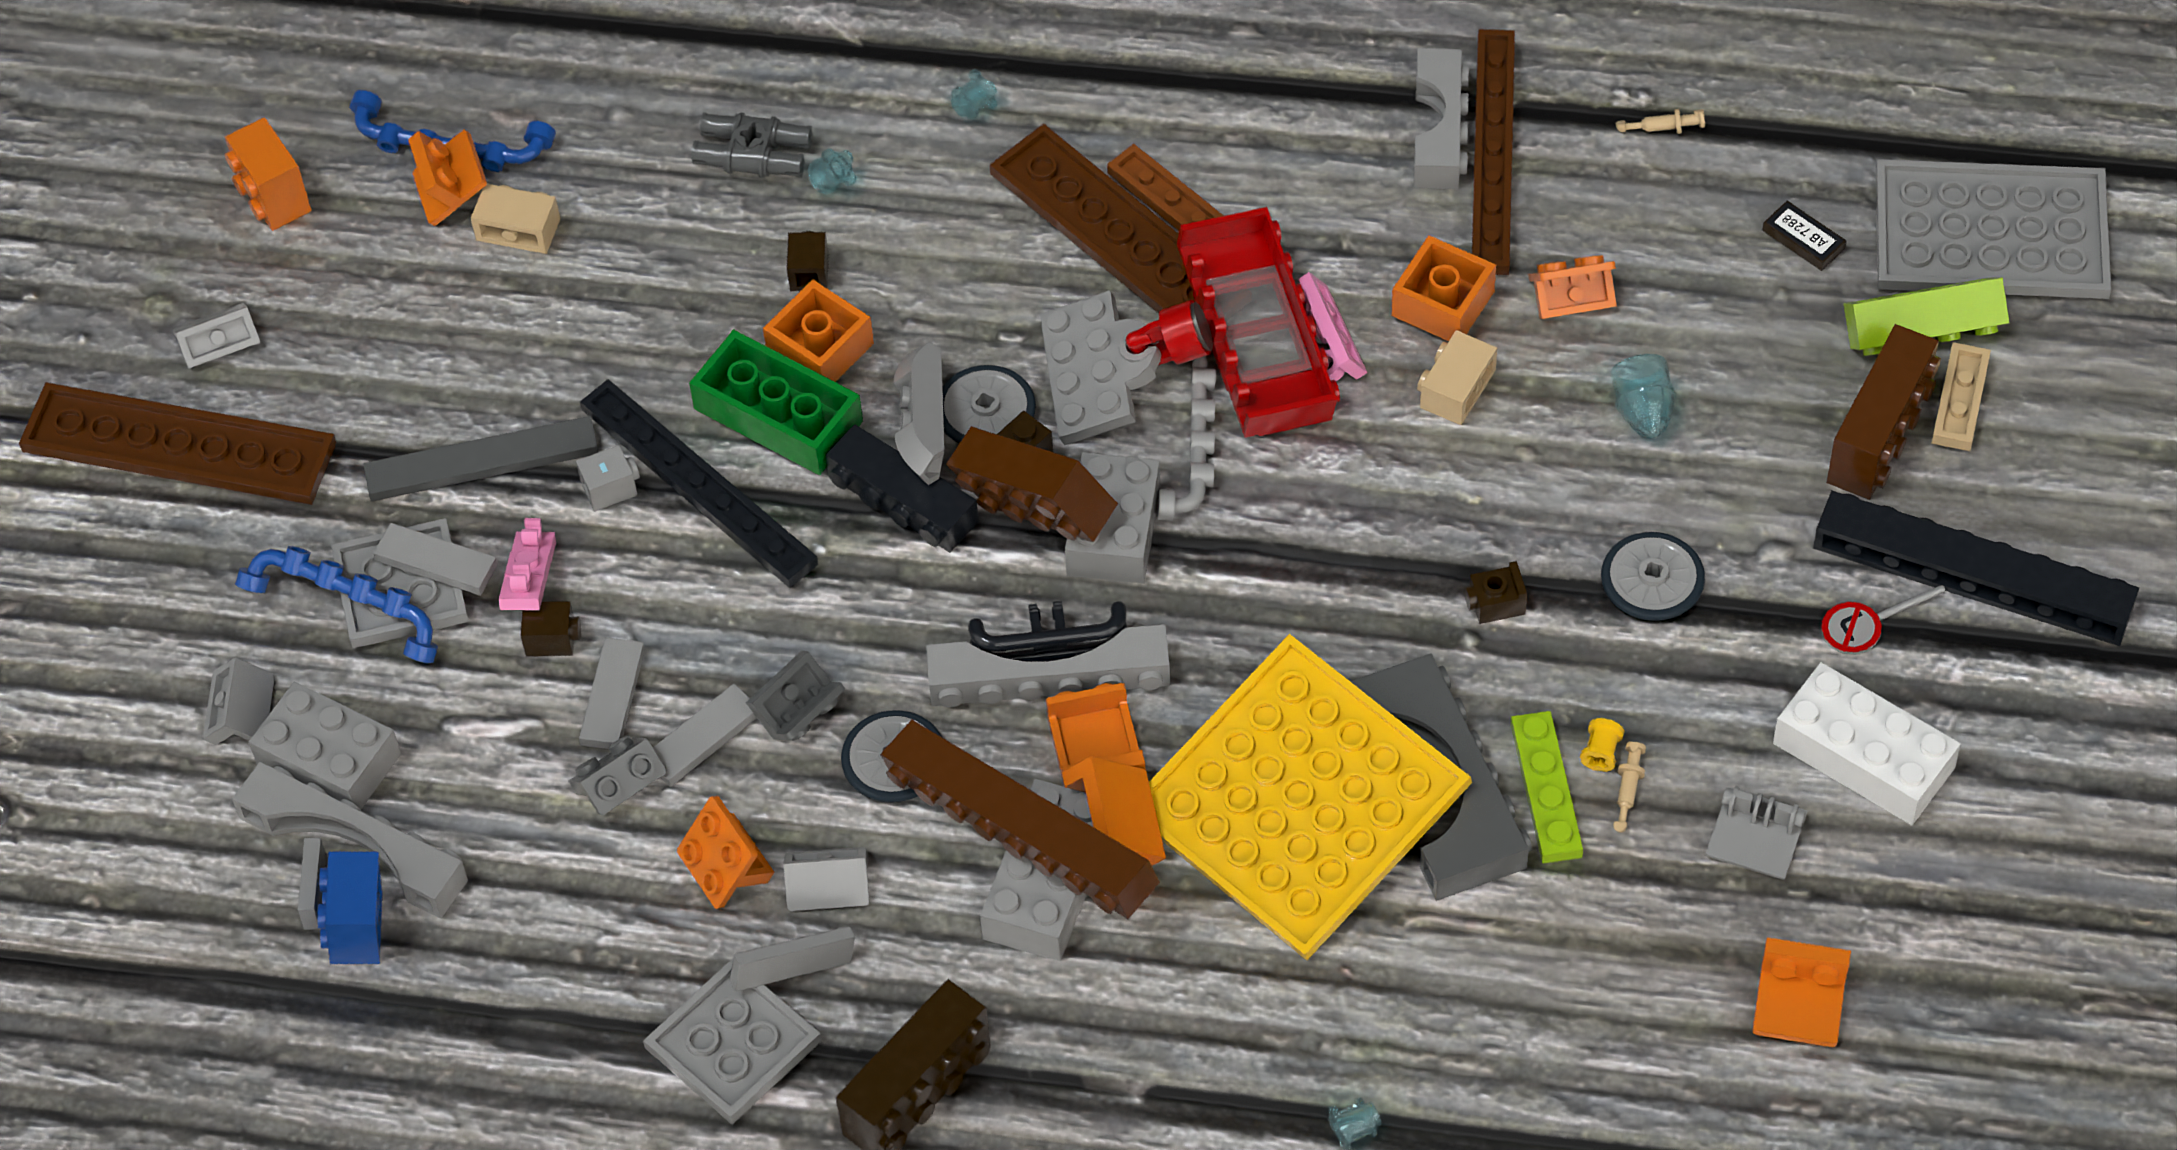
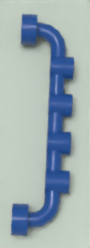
M366 90L355 91L349 107L355 113L354 121L357 129L364 136L378 140L377 147L387 153H396L400 144L410 146L408 139L416 132L404 130L401 126L394 123H385L383 126L371 123L369 119H374L378 116L382 100L372 92ZM531 121L528 123L523 137L528 145L523 149H510L497 141H491L488 145L474 142L478 157L482 158V166L489 171L500 172L503 170L505 163L523 164L532 161L542 150L550 149L556 131L547 123ZM429 129L418 130L432 139H439L444 145L452 139L438 136V134Z
M288 546L286 553L274 549L261 551L252 559L248 568L242 567L239 569L235 585L250 592H266L270 576L264 573V570L268 565H276L288 574L305 577L315 581V584L322 588L344 593L356 602L378 607L385 614L407 619L416 626L417 636L407 638L403 654L416 661L424 663L434 662L438 645L432 642L433 629L431 621L423 610L409 603L412 594L408 591L390 587L387 594L376 590L377 579L359 573L355 574L353 580L342 576L343 565L330 560H321L320 566L308 562L311 554L309 551L295 546Z

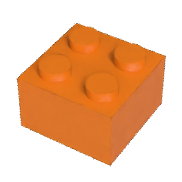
M265 117L225 136L229 152L225 153V158L231 170L236 174L232 176L233 183L241 196L247 194L251 199L248 203L258 221L264 219L270 229L274 231L311 212L299 166Z
M1428 235L1392 289L1391 316L1447 341L1451 339L1456 330L1467 334L1495 292L1496 264Z
M813 279L763 327L765 346L834 382L874 344L871 317Z

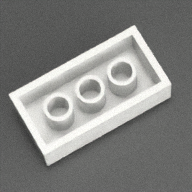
M1820 662L1777 718L1773 740L1774 745L1910 825L1915 823L1955 769L1961 743L1822 662Z

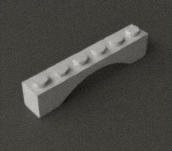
M1165 624L1127 627L1111 640L1091 651L1071 658L1049 662H1025L1002 658L982 651L966 641L926 645L932 706L956 707L960 704L976 702L994 704L1001 700L1011 699L1030 701L1040 697L1055 696L1064 691L1078 692L1093 689L1104 683H1124L1126 690L1139 688L1155 690L1162 686H1170V665Z
M259 762L232 798L241 820L271 835L291 832H318L339 836L358 843L371 852H379V859L391 869L402 887L407 902L442 919L468 882L463 861L453 851L449 849H442L440 851L430 846L420 835L414 832L406 834L396 829L390 821L382 816L376 815L373 818L361 812L357 805L347 799L339 801L329 796L324 789L314 783L309 782L306 785L294 779L292 774L282 767L275 766L272 768Z

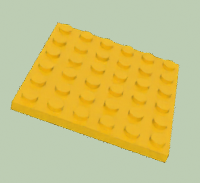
M1291 634L1274 649L1149 781L1162 841L1305 960H1308L1472 784L1471 776Z

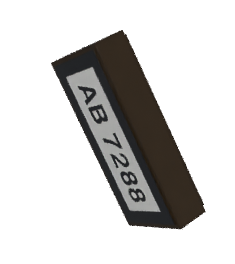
M1788 200L1763 222V232L1821 271L1846 247L1847 240Z

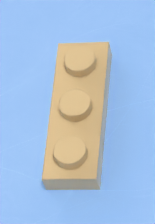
M1952 343L1931 444L1966 451L1971 450L1991 353L1990 349Z

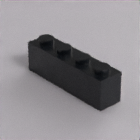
M855 424L826 454L828 476L837 487L849 489L857 494L867 506L871 508L877 507L889 514L891 519L899 526H908L931 546H940L951 553L979 522L977 500L941 477L928 485L908 466L899 451Z

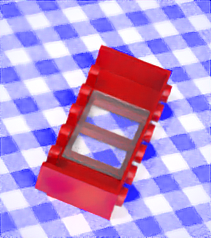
M1267 207L1180 225L1177 248L1193 290L1194 300L1201 306L1207 319L1213 341L1212 351L1245 438L1255 435L1263 436L1331 421L1336 403L1340 402L1337 382L1330 380L1327 372L1328 358L1323 347H1318L1315 339L1316 325L1311 315L1307 316L1303 306L1305 298L1300 283L1295 284L1291 256L1288 251L1284 252L1282 249L1279 223L1277 220L1271 219Z

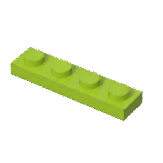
M1551 711L1511 716L1510 726L1542 864L1582 858L1583 846Z

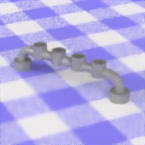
M1206 356L1192 360L1190 491L1185 497L1175 498V490L1159 489L1157 520L1173 521L1174 513H1185L1197 508L1203 501L1205 486L1213 487L1214 464L1206 463V454L1213 455L1215 432L1206 431V422L1214 423L1215 400L1207 399V391H1214L1216 368H1207Z

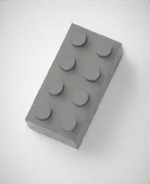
M1034 779L1031 791L1093 827L1085 792ZM1006 850L980 914L982 938L986 941L1061 962L1086 894L1076 895L1064 885L1059 877L1054 874L1051 877L1043 875L1035 868L1031 860L1024 856L1021 859H1017Z

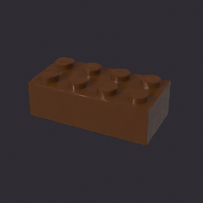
M1898 324L1894 325L1834 438L1826 483L1868 500L1871 499L1877 487L1884 488L1892 467L1888 466L1891 459L1895 458L1898 460L1901 456L1907 438L1903 437L1906 430L1913 431L1922 411L1918 407L1922 400L1926 402L1930 400L1935 389L1936 380L1933 378L1941 362V358L1936 356L1939 340Z
M972 426L946 463L957 475L955 481L964 489L973 492L978 497L976 499L977 504L984 510L993 514L997 510L1001 511L1009 518L1020 523L1023 519L1028 520L1046 532L1050 528L1055 529L1061 535L1073 541L1078 537L1094 542L1118 505L1113 497L1078 460Z

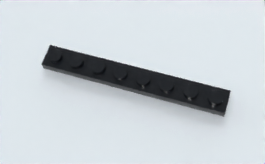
M607 379L580 401L581 410L585 414L591 416L592 420L787 587L791 588L818 565L817 556L612 381Z

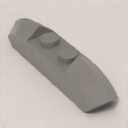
M932 342L909 353L898 365L893 381L894 386L901 393L900 409H906V411H902L900 430L894 434L896 446L908 466L928 485L939 479L944 455L941 349Z

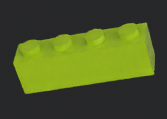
M1989 277L1843 303L1850 349L1863 350L1864 356L1880 353L1895 324L1929 337L1937 336L1939 342H1947L1961 339L1960 332L1974 330L1975 336L1997 333V325L2010 323L2002 277Z

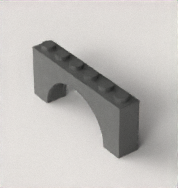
M1432 653L1350 681L1471 776L1472 784L1461 794L1462 806L1452 826L1437 840L1421 847L1420 869L1435 900H1441L1527 869L1528 852L1532 851L1529 835L1524 828H1518L1514 820L1516 814L1513 803L1508 795L1502 796L1497 786L1499 785L1497 771L1491 762H1485L1481 754L1483 752L1481 739L1476 730H1469L1465 722L1467 720L1465 707L1459 697L1454 699L1449 689L1451 688L1449 675L1443 665L1438 667Z

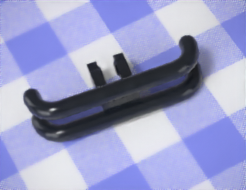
M1054 601L1052 617L1055 621V629L1042 631L1040 609L1037 607V604H1029L1031 632L1001 636L988 634L984 629L982 620L979 618L971 619L968 623V631L971 636L970 644L982 651L1002 658L1025 662H1049L1083 654L1111 640L1124 628H1127V609L1123 602L1117 601L1111 605V617L1108 621L1101 624L1065 628L1062 601ZM1105 639V640H1102V641H1093V642H1085V643H1077V644H1068V645H1067V643H1075V642H1084V641H1092V640ZM1033 648V649L1018 650V651H1009V652H1001V653H994V652H992V651L1000 652V651H1008V650H1017V649Z

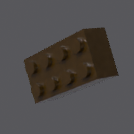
M947 979L835 1097L842 1135L862 1150H900L905 1144L909 1132L917 1124H924L932 1116L938 1101L945 1094L951 1095L961 1084L963 1075L972 1065L977 1066L981 1064L989 1054L991 1043L986 1006Z

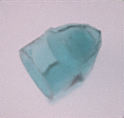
M1656 354L1635 355L1617 363L1611 369L1610 374L1616 398L1615 407L1621 413L1623 419L1640 436L1655 439L1666 431L1674 410L1676 390L1672 386L1668 363L1664 357Z

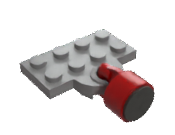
M1109 290L1041 313L1040 319L1059 439L1064 445L1136 422L1131 390L1146 386L1157 377L1155 371L1158 365L1173 360L1177 365L1210 355L1213 349L1212 335L1201 306L1193 300H1188L1160 310L1159 320L1146 325L1142 321L1134 319L1119 320L1116 298Z

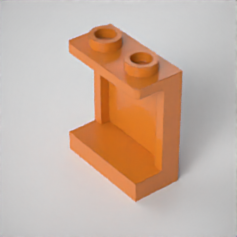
M1104 683L1093 689L1078 692L1064 691L1046 699L1047 719L1061 776L1062 772L1090 756L1146 770L1143 752L1139 750L1128 708L1124 683Z
M1090 756L1062 772L1065 788L1086 792L1091 819L1095 829L1148 859L1151 866L1166 859L1145 769Z

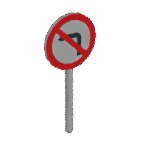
M1940 585L1877 614L1871 607L1862 603L1845 602L1837 604L1828 610L1822 619L1821 632L1824 640L1832 649L1843 654L1856 655L1867 652L1876 645L1881 637V620L1944 593L1945 587Z

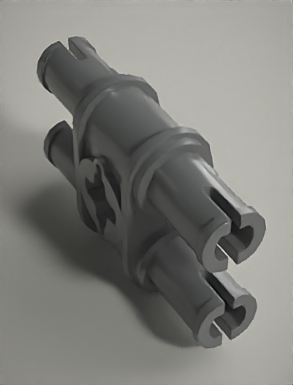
M704 112L700 120L701 136L730 139V142H727L725 145L695 140L692 146L691 159L692 164L721 167L729 174L735 171L759 174L761 178L768 177L770 174L801 178L805 167L804 154L783 153L774 151V148H777L779 145L809 150L813 139L812 126L782 123L780 119L774 116L768 119L745 116V113L742 112L735 114V116L714 115Z

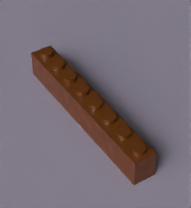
M912 719L880 754L888 768L886 775L898 787L904 789L906 786H909L915 790L918 797L926 804L933 806L937 803L942 806L944 811L956 822L963 823L965 820L970 823L975 831L988 841H992L993 838L998 840L1012 856L1017 859H1021L1024 856L1031 860L1035 868L1043 875L1051 877L1054 874L1062 879L1064 885L1076 895L1080 896L1082 893H1085L1092 897L1094 903L1108 914L1115 911L1129 919L1160 883L1148 859Z

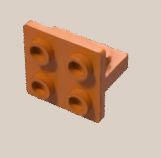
M462 130L445 145L439 139H432L420 131L408 139L417 166L412 174L428 223L436 226L484 188L487 181L471 133Z
M1593 255L1575 258V266L1567 267L1566 261L1537 265L1538 272L1530 273L1528 277L1529 281H1534L1539 318L1545 319L1616 307L1611 269H1616L1615 261H1604L1603 255Z
M719 796L709 797L677 848L678 855L715 909L724 908L737 887L766 884L775 873L736 815L729 812Z

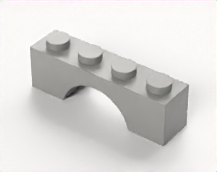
M1417 48L1416 101L1431 106L1439 113L1442 120L1433 129L1415 135L1414 188L1459 189V174H1467V152H1460V145H1467L1468 122H1460L1461 115H1468V93H1461V86H1468L1469 64H1461L1462 49Z

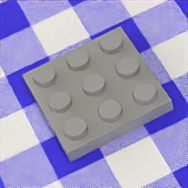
M446 518L406 527L452 543ZM385 532L331 544L334 562L344 566L342 576L351 580L354 579L356 573L371 576L378 580L376 590L387 594L390 587L408 591L412 594L409 603L426 613L431 621L433 630L469 622L462 589L375 561L373 552ZM341 593L352 649L417 634L416 626L411 621L390 616L378 607L356 602L350 599L348 595Z
M732 958L646 1037L643 1043L647 1051L733 1125L822 1041L819 1031L765 985L735 991L730 982Z

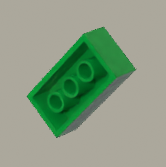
M734 329L689 382L694 410L819 476L827 467L826 454L854 424L860 426L863 422L859 394Z

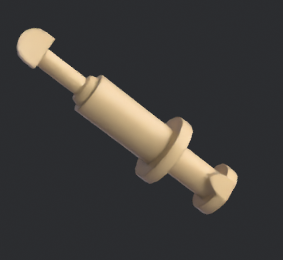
M1675 109V114L1644 117L1642 122L1625 124V120L1616 122V127L1620 132L1633 129H1643L1646 132L1677 129V134H1681V126L1700 124L1701 128H1705L1704 110L1699 109L1695 110L1694 114L1680 115L1679 109Z
M1639 742L1626 743L1625 750L1629 752L1627 764L1618 766V774L1622 776L1617 804L1621 810L1619 820L1614 821V829L1619 833L1624 832L1627 828L1628 809L1633 807L1638 780L1643 779L1645 776V770L1639 766L1640 756L1646 751V746Z

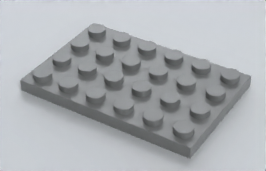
M1877 159L1878 289L1916 291L1989 277H2002L2005 295L2109 299L2111 293L2105 168Z

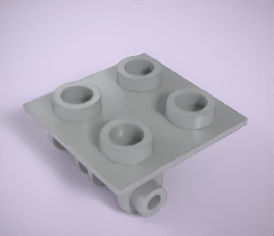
M1737 786L1735 788H1726L1722 799L1723 804L1705 856L1785 880L1808 811L1799 808L1797 804L1791 806L1777 802L1774 797L1770 799L1764 798L1761 793L1757 796L1739 790L1740 787Z

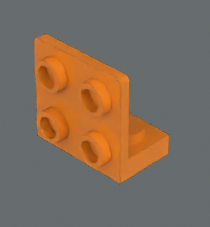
M1767 937L1762 959L1753 1034L1836 1047L1851 950Z

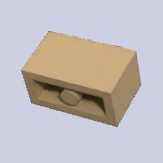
M486 184L482 189L471 216L476 241L547 254L561 220L555 196H550L543 192L534 193L518 190L507 185L497 186L492 184Z
M1456 330L1448 343L1442 342L1439 346L1432 369H1426L1419 379L1417 390L1421 392L1420 408L1462 425L1496 370L1497 347Z

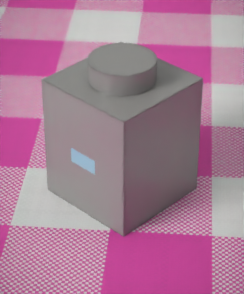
M620 445L576 461L580 482L594 512L637 496L634 480L639 479L640 475L633 457L625 458Z

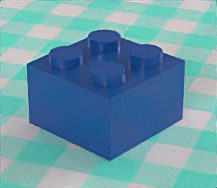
M328 852V868H320L319 878L320 892H322V904H318V929H320L321 949H328L330 964H380L383 889L379 852Z

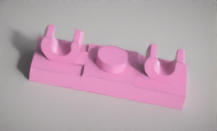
M1308 272L1299 278V282L1304 290L1305 312L1307 316L1311 315L1315 319L1316 335L1324 344L1328 343L1331 349L1325 350L1328 365L1333 362L1332 367L1327 370L1330 380H1339L1345 372L1357 380L1365 375L1367 370L1328 286Z
M525 518V529L515 534L499 596L500 610H540L556 546L555 532H542L541 518Z

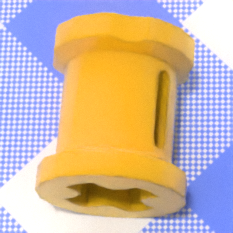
M1592 719L1588 726L1590 737L1587 747L1581 750L1580 753L1581 763L1595 771H1611L1615 768L1616 760L1614 753L1617 742L1623 739L1624 729L1619 723L1610 719Z

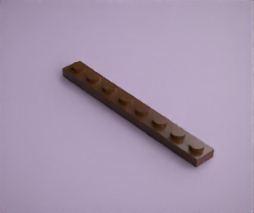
M1478 29L1472 254L1496 264V275H1509L1515 30Z

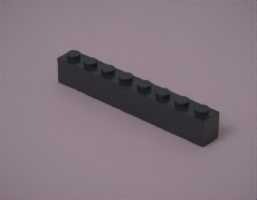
M1831 490L1817 525L1813 549L1931 587L1942 585L1947 592L2119 647L2126 632L2140 588L2130 585L2121 579H2111L2098 575L2080 566H2070L2051 560L2042 554H2032L2013 548L2004 542H1994L1975 536L1966 530H1956L1937 524L1928 518H1918L1899 512L1890 506H1880L1861 500L1855 495L1842 494Z

